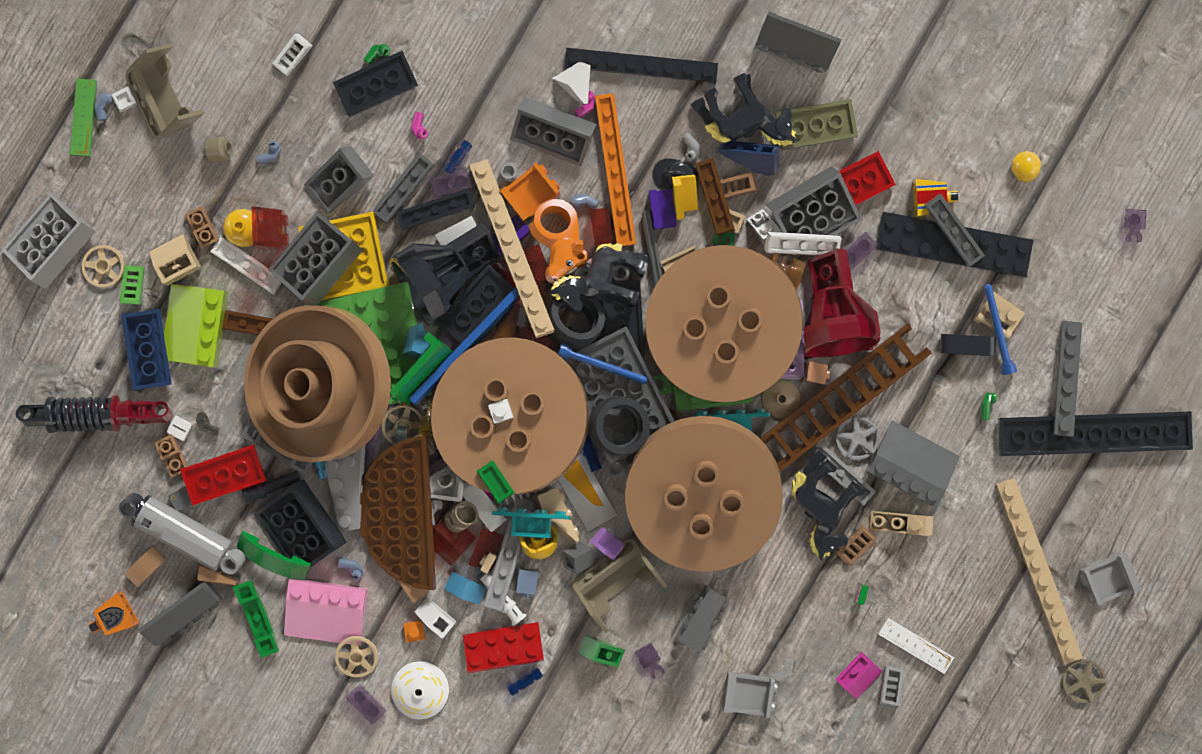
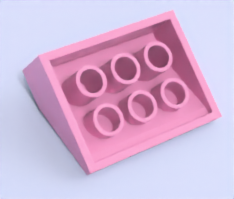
M290 579L286 597L284 635L341 643L351 636L362 637L368 588L312 580ZM356 640L358 646H360V645H361V641Z

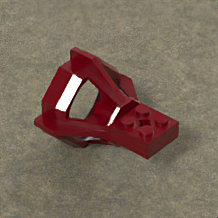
M834 249L809 259L808 266L813 289V302L801 340L804 359L809 360L815 357L828 358L855 354L863 350H873L881 339L878 314L874 308L853 291L847 250Z

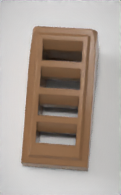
M753 172L720 180L721 184H726L728 194H725L726 199L758 192ZM746 179H749L751 188H747ZM740 180L742 183L743 190H740L738 181ZM731 182L734 184L735 192H732Z
M861 525L849 538L848 544L842 546L836 554L851 566L877 538ZM861 533L868 538L867 542L859 536ZM858 539L863 544V546L860 547L858 544L854 542V540ZM851 544L858 550L857 553L849 548ZM845 550L853 556L851 559L843 553Z
M199 565L198 581L234 586L239 584L240 579L220 570L213 571L204 565Z

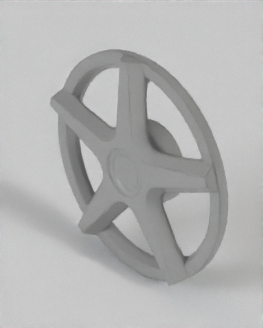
M851 417L843 422L837 430V446L845 456L851 459H865L872 455L878 447V429L867 418ZM858 420L867 422L872 428L861 431ZM852 421L853 432L840 433L844 425ZM875 433L876 440L872 448L867 443L866 438ZM839 438L851 442L848 452H845L842 448ZM858 446H861L868 452L862 456H853Z

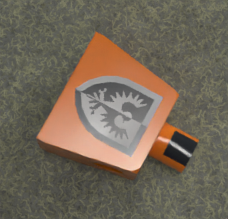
M122 591L93 612L96 620L88 625L92 633L103 630L107 636L133 627L140 622Z

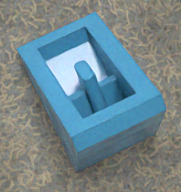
M422 323L409 328L403 350L404 354L419 359L431 346L423 338L426 335V331Z
M452 571L444 589L460 599L480 604L487 587Z

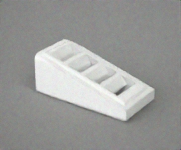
M294 34L272 64L288 76L312 48V44L300 34ZM296 42L300 43V44L303 46V49H301V48H300L298 45H296L295 43H296ZM290 49H295L299 54L296 55ZM288 54L289 56H291L294 59L293 62L290 59H288L285 55ZM284 60L290 66L287 68L280 61Z

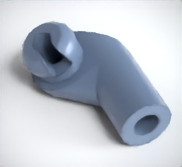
M101 93L94 104L98 121L107 120L105 106L112 102V96L109 93Z
M270 142L267 153L257 156L259 165L277 160L281 152V146L278 142Z

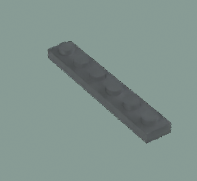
M1061 322L1053 435L1074 436L1082 334L1081 322Z

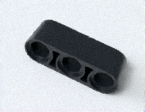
M941 334L940 353L995 356L996 337Z

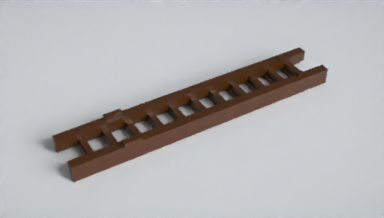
M909 323L903 325L759 437L765 444L775 437L788 455L779 462H776L779 472L932 354L925 347L914 355L902 340V337L912 330ZM894 343L908 360L901 367L897 365L886 351ZM879 355L893 372L885 379L871 363ZM863 367L866 368L877 382V385L870 391L856 375ZM848 379L851 380L862 394V397L854 403L840 387ZM834 390L848 407L839 415L835 413L825 400V397ZM818 402L823 405L833 418L824 427L820 425L809 411ZM804 413L818 430L808 439L794 423ZM789 425L803 442L793 451L779 435Z

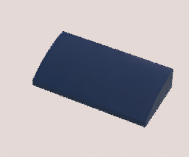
M161 309L121 314L133 391L172 385Z

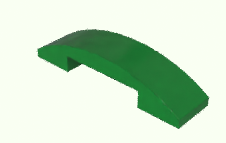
M245 531L241 532L236 547L249 560L272 573L291 579H306L310 563L296 556L289 559L259 544L260 538Z
M252 580L233 586L239 605H242L254 635V642L260 657L263 658L278 652L279 647L273 627Z

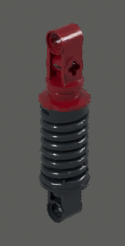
M115 395L110 398L107 396L102 398L97 396L94 399L92 397L87 399L85 397L79 399L77 397L72 399L69 397L65 399L62 397L58 399L47 397L45 404L19 406L15 415L23 425L27 427L45 426L48 433L59 431L81 432L83 430L104 431L105 429L117 432L120 431L121 425L133 426V424L167 423L172 419L173 412L164 401L133 402L131 399L121 401L120 397ZM161 409H166L163 415H158ZM30 412V416L24 419V415Z

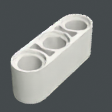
M467 482L464 483L462 496L466 501L475 505L479 518L491 532L507 521L505 516L491 515L492 511H497V506L483 490Z

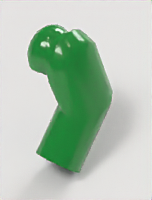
M386 44L373 45L363 60L371 65L376 57L388 56L391 50Z
M987 392L984 395L980 407L981 420L990 419V404L997 402V395L995 393Z

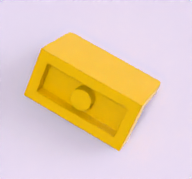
M695 175L672 177L677 220L685 219L684 212L698 210Z

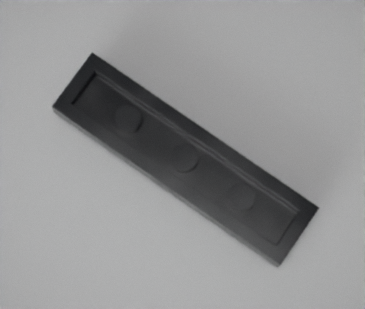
M468 188L398 211L396 214L401 230L404 231L474 208L475 205Z

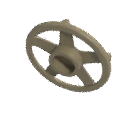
M1086 659L1071 663L1063 675L1065 692L1070 698L1081 703L1093 702L1098 699L1104 692L1107 683L1103 669L1097 663ZM1079 663H1087L1083 673L1077 672L1072 667ZM1093 665L1100 671L1102 678L1091 677ZM1068 673L1076 679V683L1069 689L1066 685ZM1102 684L1099 692L1092 696L1091 686ZM1083 689L1087 699L1077 698L1072 693Z

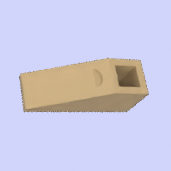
M558 487L532 497L537 510H547V514L553 515L554 511H565L566 515L571 516L572 519L570 510L564 504V494ZM552 519V525L571 543L579 541V531L576 526H573L571 520Z
M871 511L870 530L929 536L932 535L934 516Z

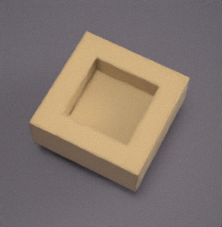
M729 209L736 230L733 233L739 235L746 216Z
M492 552L489 555L484 554L479 563L482 565L480 570L487 574L497 555Z

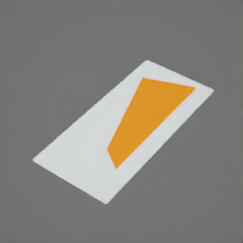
M581 453L571 468L558 480L587 531H590L617 516Z

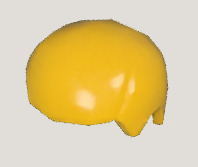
M1024 151L1018 153L1012 160V172L1017 177V180L1027 183L1031 182L1040 174V159L1032 152Z

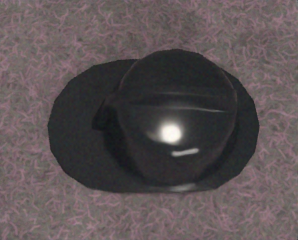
M665 158L658 161L653 168L652 176L655 183L665 189L673 190L672 177L695 175L696 183L698 181L696 168L685 161Z

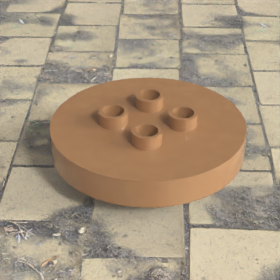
M710 246L693 251L676 261L666 270L655 285L646 312L648 345L660 370L673 384L686 393L714 402L744 400L765 391L775 384L793 363L803 334L801 302L788 276L778 265L764 255L737 246Z
M300 306L281 313L263 328L248 355L244 374V392L250 417L260 435L272 448L294 460L303 462L332 461L347 457L360 450L379 429L385 417L390 399V369L385 351L379 339L360 318L340 308Z
M493 339L478 344L464 352L449 366L442 376L432 403V431L442 458L462 480L476 488L490 492L477 473V470L494 460L515 491L513 495L527 494L554 483L575 463L585 444L588 433V401L577 374L563 358L551 349L527 339ZM508 399L514 418L494 424L488 405Z
M712 416L680 419L653 433L635 454L628 471L625 489L628 519L633 531L642 544L656 557L668 564L685 570L700 572L727 569L755 555L774 533L781 516L783 503L780 472L772 453L765 443L744 426L727 419Z

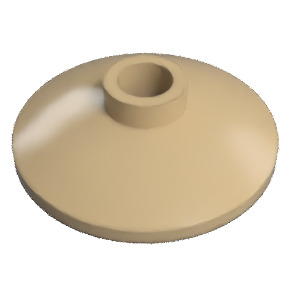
M778 380L763 392L762 403L770 415L777 418H785L799 407L800 393L791 382ZM781 395L785 397V401L783 403L779 402L778 400L779 396Z

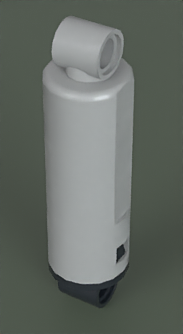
M131 493L119 504L118 508L121 515L126 518H132L130 525L213 571L221 567L225 573L234 574L245 562V555L242 551L238 549L230 550L232 546L231 540L150 495L143 499L141 495Z

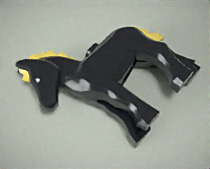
M742 73L733 79L746 105L730 117L723 114L718 108V91L716 88L703 94L704 97L690 104L703 119L704 124L707 125L705 127L707 133L712 134L711 137L719 142L736 141L743 137L747 139L755 135L756 130H761L762 135L774 145L787 146L797 142L794 136L796 132L792 130V111L789 108L783 109L776 120L772 113L757 100L752 92L750 74ZM705 99L708 104L709 110L705 106Z
M611 243L601 244L596 249L590 264L587 263L583 274H586V278L578 276L562 277L558 279V282H554L549 296H555L556 300H561L575 313L581 312L583 305L580 297L615 304L625 313L631 315L633 306L637 303L639 292L611 284L613 267L621 264L633 269L637 276L643 278L647 270L649 255L628 250L621 251L622 244L619 243L615 245Z
M816 447L808 464L803 468V473L798 471L795 474V480H792L791 494L805 510L806 516L812 520L814 518L818 520L814 530L811 532L809 542H811L810 546L813 553L819 556L822 561L826 555L830 556L831 551L848 544L849 539L845 534H835L834 531L841 521L844 509L855 497L863 495L868 489L858 480H852L836 501L826 493L816 489L817 482L822 476L835 472L838 469V466L829 459H826L827 455ZM826 459V461L823 462V464L817 468L818 464Z

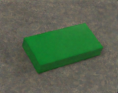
M494 460L477 470V473L498 504L515 493Z

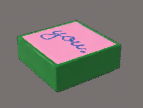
M859 583L855 598L857 604L864 605L866 602L869 587L865 584Z

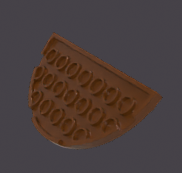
M428 435L408 438L390 446L371 464L364 476L363 490L360 493V504L362 506L359 529L362 538L364 537L369 548L368 552L388 575L414 588L435 590L436 576Z

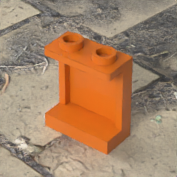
M536 162L510 185L500 190L501 194L523 222L531 218L541 204L560 195L558 183L554 179L550 180L547 177L549 172L542 164L538 165Z

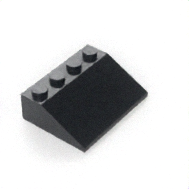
M304 479L290 486L254 513L283 556L289 559L296 556L310 563V568L347 543Z

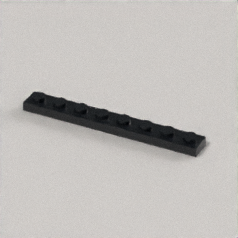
M566 47L565 68H570L578 62H583L590 65L591 71L716 83L718 63Z

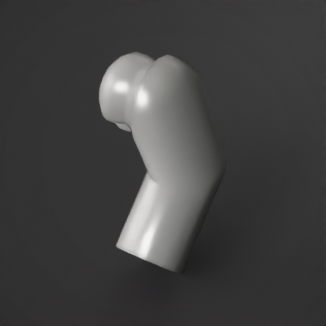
M688 132L681 138L688 146L685 156L688 161H695L699 156L700 145Z

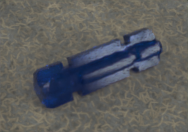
M463 140L460 144L461 147L457 148L449 159L450 162H447L443 167L444 171L448 174H452L455 171V167H458L467 155L466 152H469L472 148V144L467 140Z
M539 668L531 671V674L528 673L517 680L515 684L509 685L507 689L514 696L519 690L522 691L533 684L535 680L541 679L543 674Z

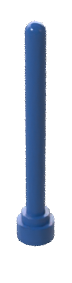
M987 284L984 290L1003 361L1000 367L1002 375L1017 372L1016 364L1013 363V360H1010L993 289L990 284Z
M562 343L558 355L564 360L565 358L568 360L571 358L642 384L647 382V377L572 351V348L567 344Z

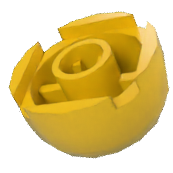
M238 209L229 213L223 224L227 240L238 247H250L256 244L263 232L259 216L247 209Z
M551 525V538L519 536L523 552L533 559H545L551 556L558 544L556 528Z

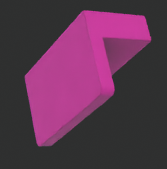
M860 652L835 680L854 698L858 699L882 673V670L863 652Z

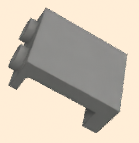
M1119 553L1080 569L1082 574L1080 575V580L1088 589L1087 597L1090 603L1100 607L1104 602L1129 592L1135 593L1142 590L1129 556L1126 553Z
M728 671L723 712L758 715L770 719V714H774L775 702H772L773 695L777 694L778 683H775L772 677Z

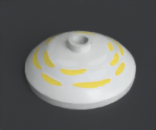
M416 661L405 665L397 672L392 682L391 695L395 706L401 713L413 719H427L440 712L446 704L449 695V685L445 674L437 666L425 661ZM416 689L422 690V695H417L415 693Z

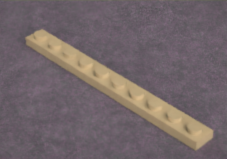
M488 159L469 165L535 338L553 333L554 328Z
M1011 478L995 484L1062 662L1066 665L1082 659L1081 651L1015 478Z

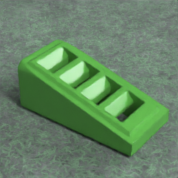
M125 265L120 303L142 305L145 267ZM129 271L139 272V276L129 275ZM129 279H137L138 282L129 283ZM128 286L137 287L136 291L128 290ZM128 294H135V298H127Z

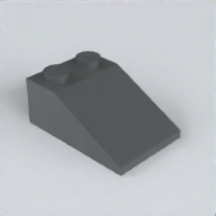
M348 146L339 148L304 185L325 213L329 214L359 191L374 177V174L353 147Z

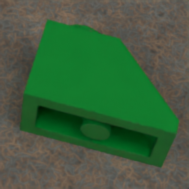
M588 635L584 636L578 651L579 654L594 662L617 668L625 652L624 649Z

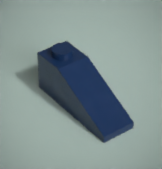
M729 141L721 143L718 149V153L754 173L770 176L775 175L779 168V146Z

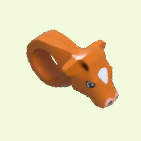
M552 199L544 202L536 210L533 222L529 224V228L536 240L550 248L549 266L546 269L545 278L549 283L554 284V282H558V279L572 275L578 269L585 267L588 256L583 249V240H579V225L575 209L563 200ZM558 214L567 221L569 227L564 232L551 233L544 229L540 220L545 215Z

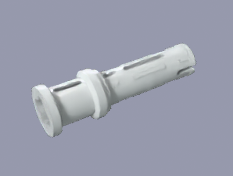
M490 572L480 578V581L483 582L487 589H489L492 579ZM506 596L502 613H506L514 626L526 617V614L519 610L516 606V601H511Z

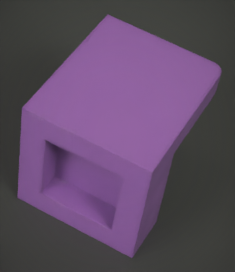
M601 527L590 541L612 560L617 557L625 546L623 542L604 527Z

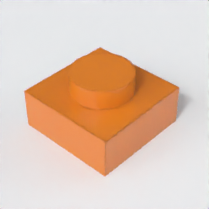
M422 620L403 623L406 643L426 639Z

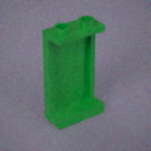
M429 332L423 338L431 346L395 387L391 386L390 398L392 400L395 399L399 404L404 402L410 405L412 402L410 397L453 353L448 346Z

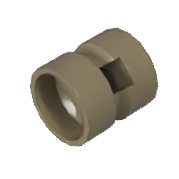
M462 501L447 511L444 519L445 524L452 532H462L476 522L478 511L471 502Z

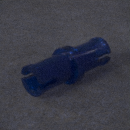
M588 432L582 448L584 452L582 455L586 457L590 472L602 469V466L596 455L597 449L593 447Z

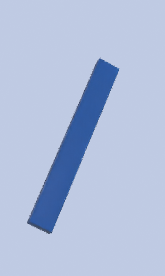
M516 287L413 393L410 400L416 406L439 384L449 366L460 355L474 347L520 299Z

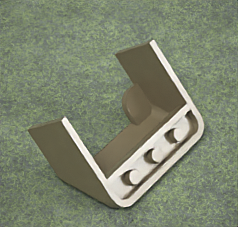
M172 43L146 49L125 73L126 81L149 130L157 140L193 125L205 113L203 109L194 112L188 106L181 107L166 76L171 68L170 60L166 57V54L173 48Z
M632 539L623 541L625 546L614 560L607 555L603 556L593 566L579 574L572 583V587L589 614L605 633L609 630L602 619L611 610L608 600L637 578L642 583H649L657 578L664 588L668 587Z

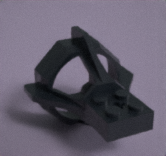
M480 223L447 245L420 243L409 245L391 257L390 269L396 276L399 284L408 282L413 306L423 317L425 323L430 326L444 317L464 283L488 264L490 265L500 259V255L489 229Z

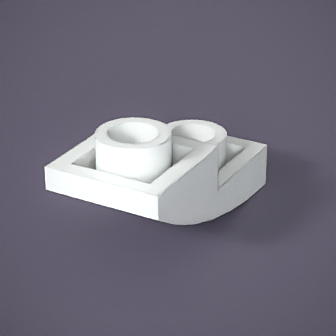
M470 216L437 233L435 236L440 245H447L477 225L473 217Z

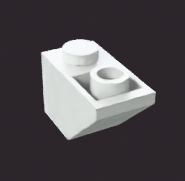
M763 209L747 219L764 247L767 232L782 233L780 228Z
M428 597L425 598L415 611L427 627L442 639L456 623L455 619Z

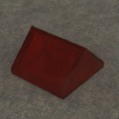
M444 516L433 528L434 551L452 566L477 537L467 528L462 532H452L447 528Z

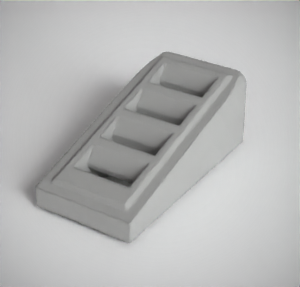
M885 666L879 698L880 706L900 707L905 669ZM889 673L898 674L899 678L890 677L888 675ZM887 682H898V685H890ZM886 689L896 690V694L886 692ZM885 696L895 698V701L885 700Z

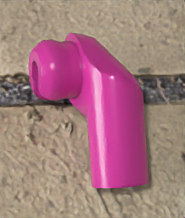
M592 91L588 92V104H583L574 110L577 117L581 118L594 110L595 95Z
M415 111L411 130L416 138L423 140L428 136V131L421 124L424 114Z

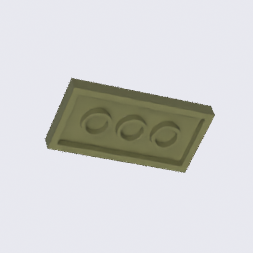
M852 99L791 109L792 130L796 132L794 136L797 142L787 146L781 145V149L783 151L857 138L858 133ZM781 111L775 113L776 120L780 116Z

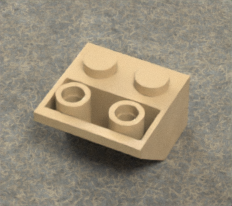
M184 234L150 251L153 267L162 284L167 286L202 268Z

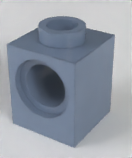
M519 569L516 592L520 593L521 597L531 598V595L536 594L539 570Z

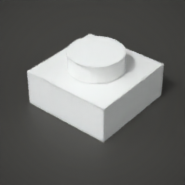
M508 399L488 405L494 424L514 418Z

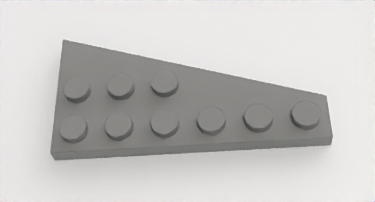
M365 445L347 457L324 461L340 533L360 528L362 506L360 504V493L363 490L361 476L364 474Z

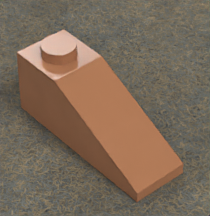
M811 361L804 362V377L801 378L800 382L825 385L826 381L830 379V370L827 369L828 365Z

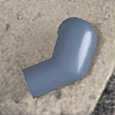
M586 194L573 196L569 204L575 210L584 204L594 210L599 201Z
M339 559L338 568L348 569L352 575L351 578L355 581L361 579L363 570L357 561Z

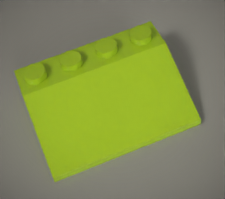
M171 284L164 331L168 361L218 368L223 336L222 327L229 292Z

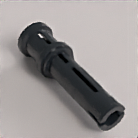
M295 470L271 481L261 482L253 487L241 490L248 505L253 500L261 497L264 499L271 492L301 481L298 471Z

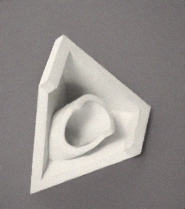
M578 62L552 78L576 101L588 104L590 65Z
M448 465L430 476L431 498L462 502L464 481Z

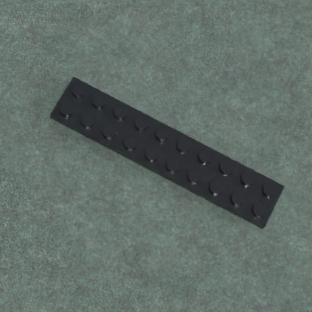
M1192 411L1075 415L1073 437L1053 435L1054 416L998 418L999 456L1193 450Z

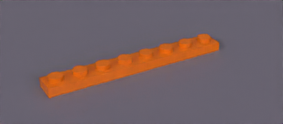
M614 93L596 95L595 101L616 242L622 244V247L636 245Z

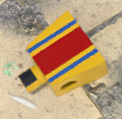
M914 180L915 218L930 215L924 205L938 194H941L947 203L958 202V191H947L946 182Z

